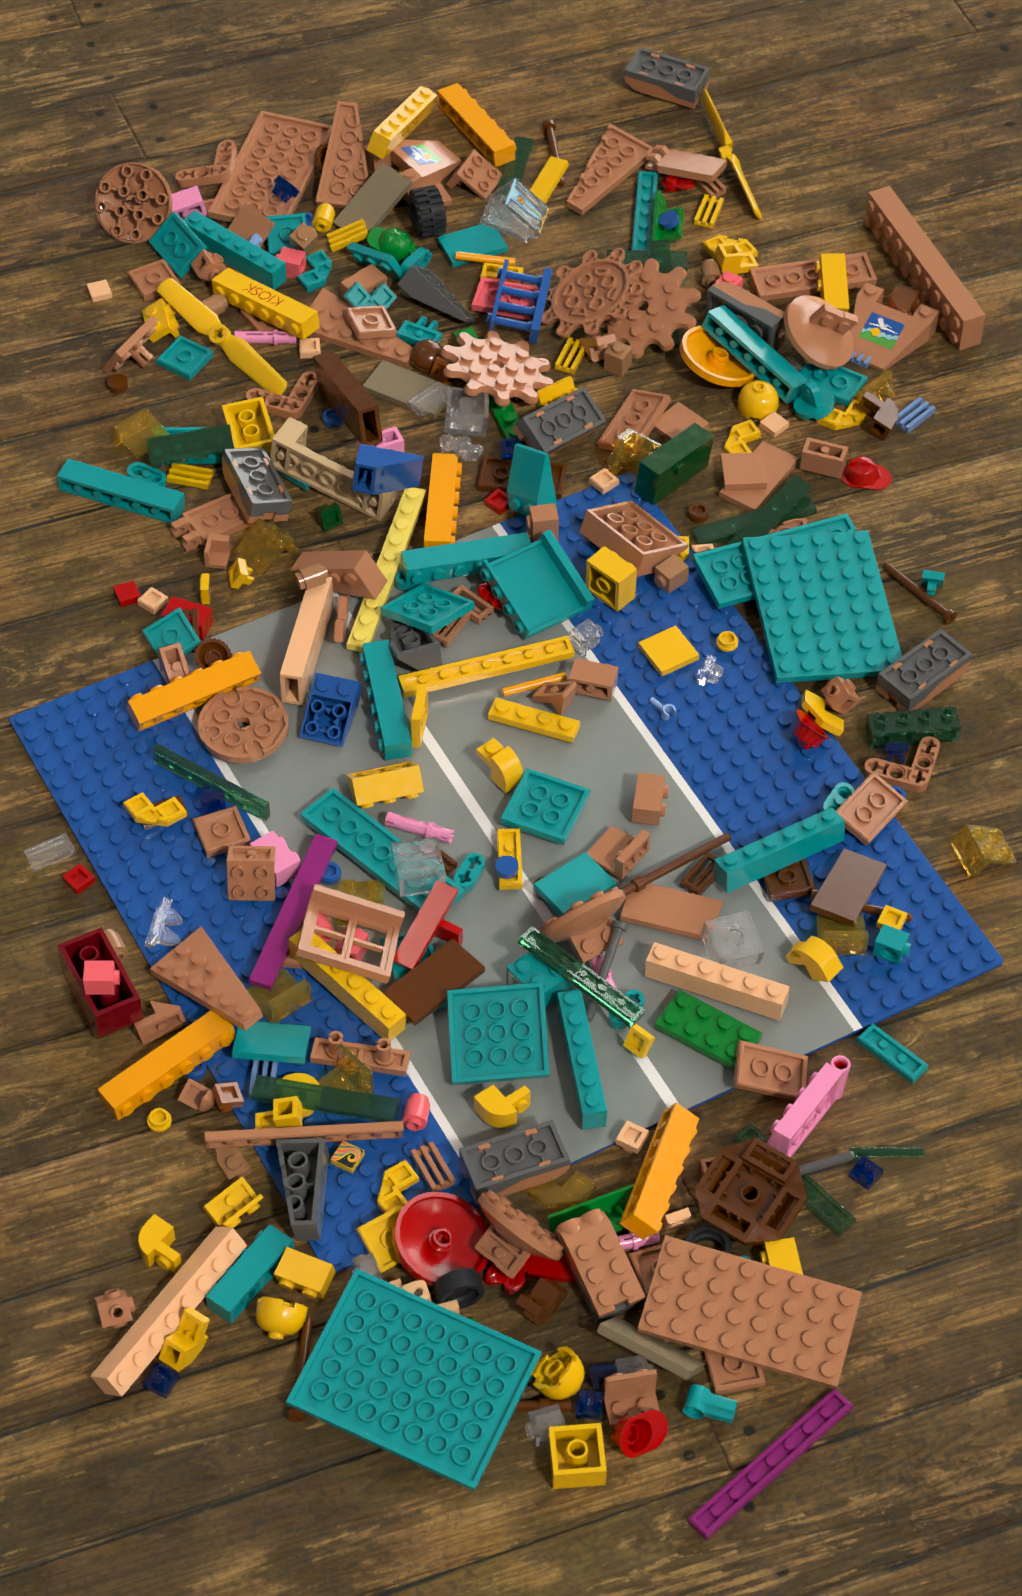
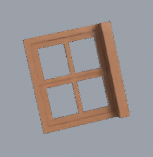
M315 884L308 901L296 956L387 984L391 975L399 931L405 912ZM318 913L348 921L346 934L315 926ZM356 925L386 933L384 946L354 938ZM314 932L344 941L341 955L311 946ZM352 944L382 953L379 967L349 958Z

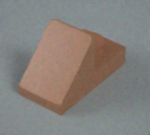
M614 333L579 338L581 345L592 362L604 360L605 351L609 348V343L616 342Z
M180 642L158 649L160 671L165 672L168 684L177 677L181 676L184 678L190 675Z
M575 681L545 682L532 697L536 703H552L557 713L562 715L574 701L577 684Z
M150 1001L155 1014L134 1023L143 1045L187 1025L180 1006Z

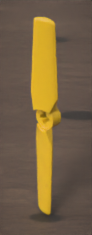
M704 89L701 99L721 146L718 148L720 158L727 159V166L731 165L753 213L761 220V212L742 172L740 162L734 153L731 154L733 142L707 90Z
M172 278L164 280L158 286L157 292L197 332L208 336L215 345L221 346L230 362L266 391L280 395L285 392L287 382L244 339L232 335L231 331L221 323L213 311ZM219 332L223 335L221 338L218 337Z

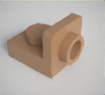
M239 1147L216 1148L214 1150L216 1164L229 1185L236 1182L242 1176L244 1178L251 1174V1168L239 1151Z

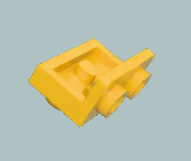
M162 298L142 310L144 322L152 315L159 320L154 326L156 331L149 337L153 343L168 333H171L175 338L180 336L178 331L179 324L175 319L176 311Z
M567 376L538 390L540 408L578 390L574 386L573 378Z
M242 1176L202 1208L216 1227L234 1228L241 1222L239 1217L243 1213L247 1212L250 1215L260 1207L258 1202L264 1197L261 1194L257 1196Z

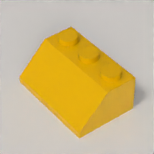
M263 396L222 405L234 449L264 447L270 458L272 438L275 434Z
M412 760L346 774L353 802L357 806L360 805L361 808L373 807L374 802L383 801V804L393 803L397 801L396 798L405 796V799L419 797L418 793L424 792L420 767Z

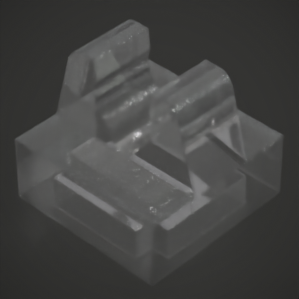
M707 655L700 666L696 680L697 684L704 686L706 682L714 684L718 682L724 668L715 663L716 657Z

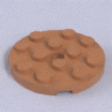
M236 687L235 691L225 694L223 692L218 693L205 704L199 715L198 730L202 744L212 755L227 762L241 764L262 760L277 751L287 737L289 721L283 703L272 693L255 687ZM243 722L249 723L248 726L241 727V729L238 726Z

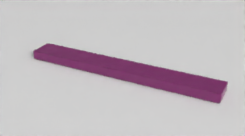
M315 834L252 971L249 984L272 991L289 953V938L299 931L315 884L320 885L335 852L338 840Z
M834 1388L690 1516L687 1523L707 1541L853 1409V1405Z

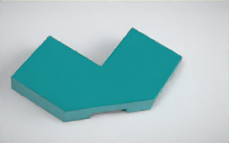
M323 250L307 255L306 264L311 270L297 276V281L307 293L325 286L330 274L332 261Z
M355 282L342 296L351 307L384 305L385 309L397 298L384 282L380 283L370 295L359 282Z

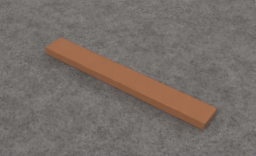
M403 1121L211 1131L204 1133V1148L276 1145V1139L325 1138V1142L394 1139L402 1137L404 1126Z

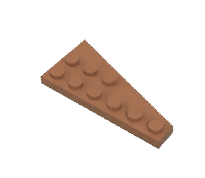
M338 101L316 197V206L328 203L333 208L344 209L366 183L369 176L357 103Z
M609 124L606 134H603L601 138V143L596 147L587 163L585 172L581 174L579 183L571 192L567 200V207L580 215L585 214L648 161L646 160V155L648 153H655L654 147Z
M324 287L310 306V308L318 311L320 328L309 335L310 337L319 338L322 341L408 368L411 363L410 355L413 347L398 337L357 339L345 315V309L351 306Z
M199 927L150 968L152 976L245 1031L263 1017L259 1006L202 927Z

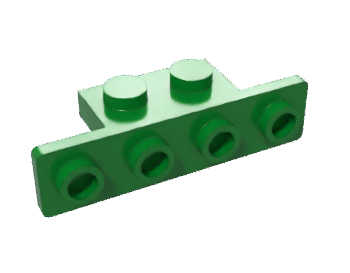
M658 190L655 191V199H653L654 213H652L653 226H651L652 240H650V247L660 258L663 257L665 243L682 239L684 210L681 206L666 210L667 202L661 191ZM666 211H675L679 216V223L670 230H664L659 223V217Z
M635 1183L548 1215L549 1231L554 1234L557 1226L572 1218L581 1217L583 1214L598 1208L606 1214L615 1232L625 1228L620 1224Z

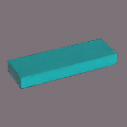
M873 1023L857 1037L859 1045L911 1084L928 1070V1064Z

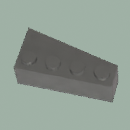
M325 1138L276 1139L289 1218L296 1241L321 1240L329 1163V1151Z

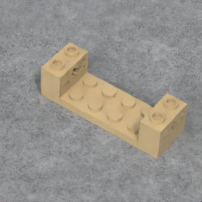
M289 417L272 438L270 460L275 469L307 483V485L380 521L397 499L398 490L376 495L352 491L354 472L343 465L329 460L325 456L309 450L306 447L308 426L301 421Z

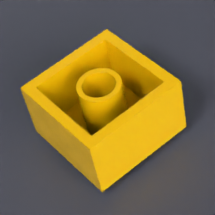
M605 546L587 560L586 586L594 596L617 612L635 598L637 568L633 564L625 561L616 552L609 550Z
M601 1423L549 1427L548 1445L553 1489L606 1485L607 1470Z

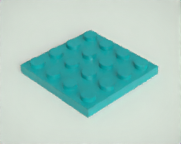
M543 982L447 990L453 1085L550 1077Z

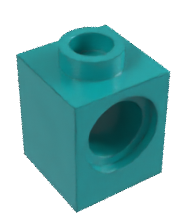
M883 924L874 943L873 955L899 965L903 956L907 958L912 946V944L908 943L910 933Z

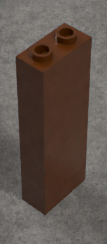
M333 350L313 356L319 393L360 444L374 445L383 442L378 405Z

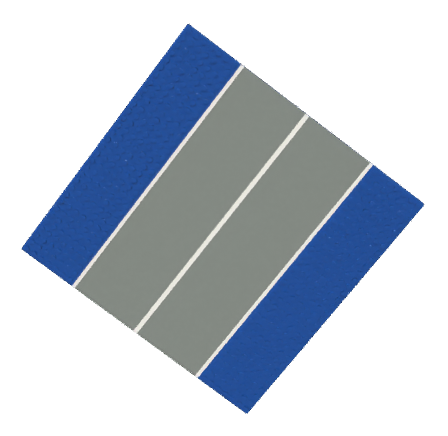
M632 472L617 476L619 485L604 495L592 486L557 500V513L559 517L558 542L585 584L587 560L600 550L597 545L588 541L587 537L580 533L586 510L633 501L674 534L680 536L657 504H650L634 492L637 478ZM521 514L458 539L455 543L525 533L526 530H529L526 525V516ZM690 547L689 558L683 561L689 566L687 582L668 594L664 589L659 588L655 584L654 573L636 577L635 598L618 612L593 595L595 600L590 610L526 640L515 631L513 621L505 615L503 610L494 608V613L492 615L488 614L486 620L482 619L480 625L470 619L448 648L442 642L439 644L442 665L567 635L574 649V658L428 692V716L421 747H412L411 757L385 760L384 752H379L377 739L380 738V734H375L374 721L377 720L376 717L371 716L370 704L373 702L368 700L366 691L369 683H364L363 670L365 666L360 665L359 653L362 652L347 650V641L364 597L349 595L345 641L334 642V625L338 613V597L340 595H348L333 592L334 607L304 706L283 703L289 721L287 737L277 751L262 760L236 764L221 760L212 755L202 744L198 730L199 715L205 704L138 732L127 711V704L129 699L136 694L141 693L143 695L150 692L155 686H165L168 684L165 672L160 671L159 658L11 716L9 719L12 728L150 968L199 927H202L261 1009L263 1017L257 1022L311 1026V1036L305 1064L279 1062L276 1078L277 1084L286 1075L305 1073L314 1077L320 1084L322 1090L321 1105L314 1110L313 1114L302 1118V1127L402 1121L406 1101L412 1094L421 1093L428 1097L430 1110L427 1125L424 1129L412 1131L404 1126L401 1138L345 1141L363 1149L365 1153L353 1174L331 1164V1158L342 1141L326 1142L329 1151V1163L321 1240H310L307 1242L317 1259L333 1265L336 1271L335 1274L371 1258L356 1229L383 1214L377 1206V1200L382 1186L384 1171L406 1159L419 1176L418 1183L401 1192L407 1202L420 1194L431 1192L411 1157V1150L413 1149L417 1151L420 1149V1146L424 1145L426 1147L429 1142L433 1141L455 1179V1185L438 1192L460 1197L475 1209H478L481 1206L480 1204L476 1205L470 1191V1181L464 1177L459 1165L460 1148L553 1120L569 1155L570 1165H573L616 1145V1138L626 1121H630L648 1130L657 1126L662 1112L676 1102L689 1111L736 1089L733 1087L734 1070L654 1028L656 1020L679 989L762 1032V1038L758 1045L808 1056L868 1028L872 1023L877 1024L1003 964V958L895 817L868 846L863 844L845 828L844 841L805 858L815 888L820 890L844 848L887 864L886 871L867 904L880 907L888 905L913 915L912 921L905 922L901 929L904 932L910 933L908 943L912 944L907 958L903 956L898 965L873 955L874 943L881 930L876 928L880 916L862 912L852 927L810 911L811 895L770 902L762 878L729 893H726L715 880L701 895L723 901L712 942L623 922L628 925L627 931L622 932L621 935L624 943L617 947L610 967L612 979L618 991L611 997H604L603 993L601 994L594 1018L591 1022H588L607 1107L606 1127L584 1130L581 1127L557 1011V1001L546 1007L550 1077L453 1085L448 1008L434 1011L416 1026L406 1019L405 1030L391 1041L392 1049L406 1050L411 1053L405 1077L311 1063L310 1056L315 1037L328 1039L331 1032L339 1031L343 1034L344 1042L377 1046V1041L381 1037L306 969L282 967L272 991L249 984L252 971L295 878L279 887L275 886L274 901L229 900L227 879L228 852L207 858L193 825V819L237 806L251 843L273 830L278 837L284 838L291 852L294 851L298 854L301 860V867L315 834L319 833L301 820L300 813L332 788H335L353 802L346 774L411 760L417 763L420 767L424 792L418 793L419 797L405 799V796L396 798L397 801L393 803L383 804V801L374 802L373 807L361 808L360 805L358 807L412 848H414L416 842L420 843L421 838L424 836L385 826V822H388L385 821L388 812L426 823L434 822L437 826L454 830L455 833L452 834L454 838L451 844L434 839L429 840L457 862V867L447 875L453 881L455 873L468 854L479 853L485 858V870L475 888L471 892L465 893V896L449 909L444 918L463 929V943L461 946L485 966V972L464 988L468 989L508 985L506 983L507 966L542 944L539 928L544 926V922L555 916L557 918L560 917L545 900H540L534 895L533 884L535 880L549 875L581 854L587 853L611 826H615L631 837L637 836L643 829L651 834L649 851L623 880L603 869L616 882L615 887L620 889L629 884L630 880L638 876L643 877L726 832L731 835V841L708 852L716 858L820 813L821 806L838 783H848L856 790L866 778L830 732L824 730L830 740L826 739L818 748L810 747L808 750H804L799 746L798 738L793 733L799 720L796 710L799 709L806 712L801 706L802 694L792 682H775L768 650L734 605L720 609L717 608L691 560L694 553ZM481 574L435 580L428 585L450 593L463 585L478 596L477 590L479 585L488 582L482 579ZM394 582L387 603L410 590H399ZM302 602L211 637V639L216 638L222 642L224 641L228 648H230L232 655L242 651L245 653L250 650L261 671V677L259 682L248 687L266 690L275 695L281 702L280 671ZM382 615L373 642L389 640L390 643V618ZM447 625L441 629V631L438 633L439 635L443 632ZM673 626H677L698 652L699 660L661 677L638 648V642ZM724 631H731L738 638V647L731 652L722 651L716 645L717 637ZM391 650L397 679L400 675L419 671L399 660ZM194 653L185 655L190 674L194 670L199 669L194 660ZM575 658L618 667V682L612 701L575 694L573 703L561 715L580 721V728L573 743L488 720V713L495 697L559 715L552 703H536L532 696L539 688L503 697L501 688L563 672L566 673L567 681H569V675ZM315 672L358 681L363 687L358 709L343 747L299 737ZM400 688L411 737V716L416 695L404 698ZM654 697L662 705L672 704L675 706V716L667 712L669 720H663L661 718L662 712L650 702V699ZM811 712L807 713L814 719H816V717ZM243 722L238 726L241 729V727L248 726L249 723ZM492 738H495L504 748L509 746L515 752L522 765L523 775L526 769L529 768L591 789L590 797L565 845L520 831L523 889L499 890V876L495 872V863L498 859L497 829H515L500 824V821L517 786L507 793L502 791L491 780V768L476 755V749ZM638 772L666 776L665 785H669L668 799L663 798V803H667L665 817H660L659 826L632 822ZM142 792L151 803L181 795L188 812V817L168 827L156 826L144 830L143 824L135 822L125 810L123 802ZM336 848L330 862L340 866L341 879L334 885L320 883V886L404 911L405 916L399 934L408 932L419 912ZM420 851L418 852V853L421 854L424 858H426L428 861H430L428 857H426V856H425L424 854H422ZM704 855L650 884L688 892L686 887L684 889L680 887V881ZM709 861L699 871V873L690 881L691 884L698 878L700 873L709 866V864L712 861ZM475 862L474 865H471V869H473V867H474L476 864L479 865V863H476V862ZM433 864V865H435L437 868H439L442 872L444 871V870H443L442 868H440L437 864ZM625 900L611 917L612 921H620ZM332 917L331 925L333 931L342 934L348 925V921ZM356 925V928H360L368 933L370 943L381 946L380 939L385 938L386 933ZM436 936L431 941L435 952L447 943ZM811 936L818 937L834 950L843 968L829 982L815 981L811 978L805 965L789 964L785 956L792 950L794 944L802 941L805 942ZM332 938L328 945L335 950L338 940ZM568 940L544 942L574 973L573 990L581 989L585 1009H587L596 982L590 962L588 961L581 965ZM654 942L790 986L788 1003L781 1020L778 1021L645 977L646 959ZM367 949L361 961L379 967L382 953ZM392 974L387 984L365 977L381 992L395 983ZM157 979L171 1005L180 1006L187 1023L184 1026L185 1028L211 1011ZM627 991H641L645 997L644 1008L641 1013L625 1029L617 1030L612 1028L609 1024L610 1009ZM638 1000L630 1001L629 1007H630V1006L632 1005V1003H634V1002H637V1003H638ZM624 1013L620 1017L615 1016V1019H624ZM231 1023V1024L233 1025V1027H234V1031H235V1035H236L238 1026H236V1025H234L233 1023ZM638 1024L655 1037L647 1056L642 1059L623 1046L631 1026ZM234 1039L229 1046L221 1048L205 1062L217 1084L237 1082L244 1103L242 1107L232 1108V1111L243 1130L255 1129V1113L273 1111V1100H268V1097L260 1100L259 1097L255 1096L254 1099H249L253 1060L232 1058ZM262 1060L259 1061L255 1090H260L264 1063ZM269 1061L265 1091H269L273 1061ZM494 1084L504 1097H507L525 1085L531 1091V1105L523 1113H517L516 1125L508 1128H496L484 1122L474 1111V1096ZM277 1145L253 1146L287 1205ZM429 1152L444 1181H447L432 1153ZM420 1156L435 1185L439 1184L424 1156Z

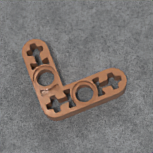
M227 139L219 143L214 165L178 171L175 175L178 186L189 188L229 181L233 174L237 156L235 142Z
M312 371L303 373L289 397L259 388H252L246 392V400L263 396L268 413L287 419L289 417L299 419L318 389L316 373ZM299 393H304L307 396L300 398L296 395ZM271 402H278V403H280V404L277 405V406H271V405H269Z
M931 736L922 738L912 767L878 758L868 759L864 766V776L868 778L873 772L872 769L877 768L874 772L890 786H898L904 790L916 793L923 792L928 787L939 754L940 742ZM928 746L932 747L930 750V754L926 753V748H928ZM921 761L928 762L930 766L924 768L919 766L918 763ZM898 772L902 777L896 779L891 777L890 774ZM919 774L922 776V778L919 783H916Z

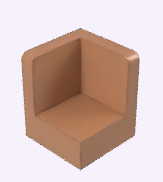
M209 533L204 550L205 567L226 569L231 553L230 535Z

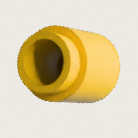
M322 203L316 208L312 221V226L315 230L328 232L331 229L335 217L333 206L328 203Z

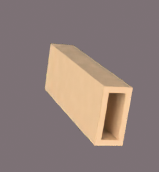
M332 577L326 578L325 584L305 591L280 671L282 703L304 706L334 607Z

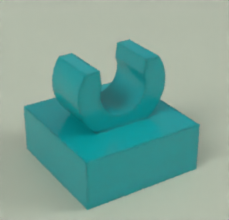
M923 570L921 586H927V594L935 596L936 588L942 589L945 573Z

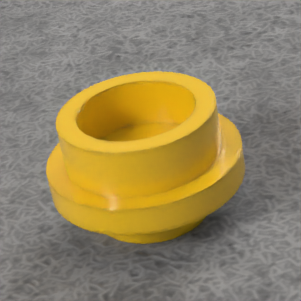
M724 631L717 637L716 645L722 651L731 652L738 647V638L733 632Z
M162 1108L152 1110L147 1117L148 1127L155 1132L166 1131L172 1123L171 1115Z

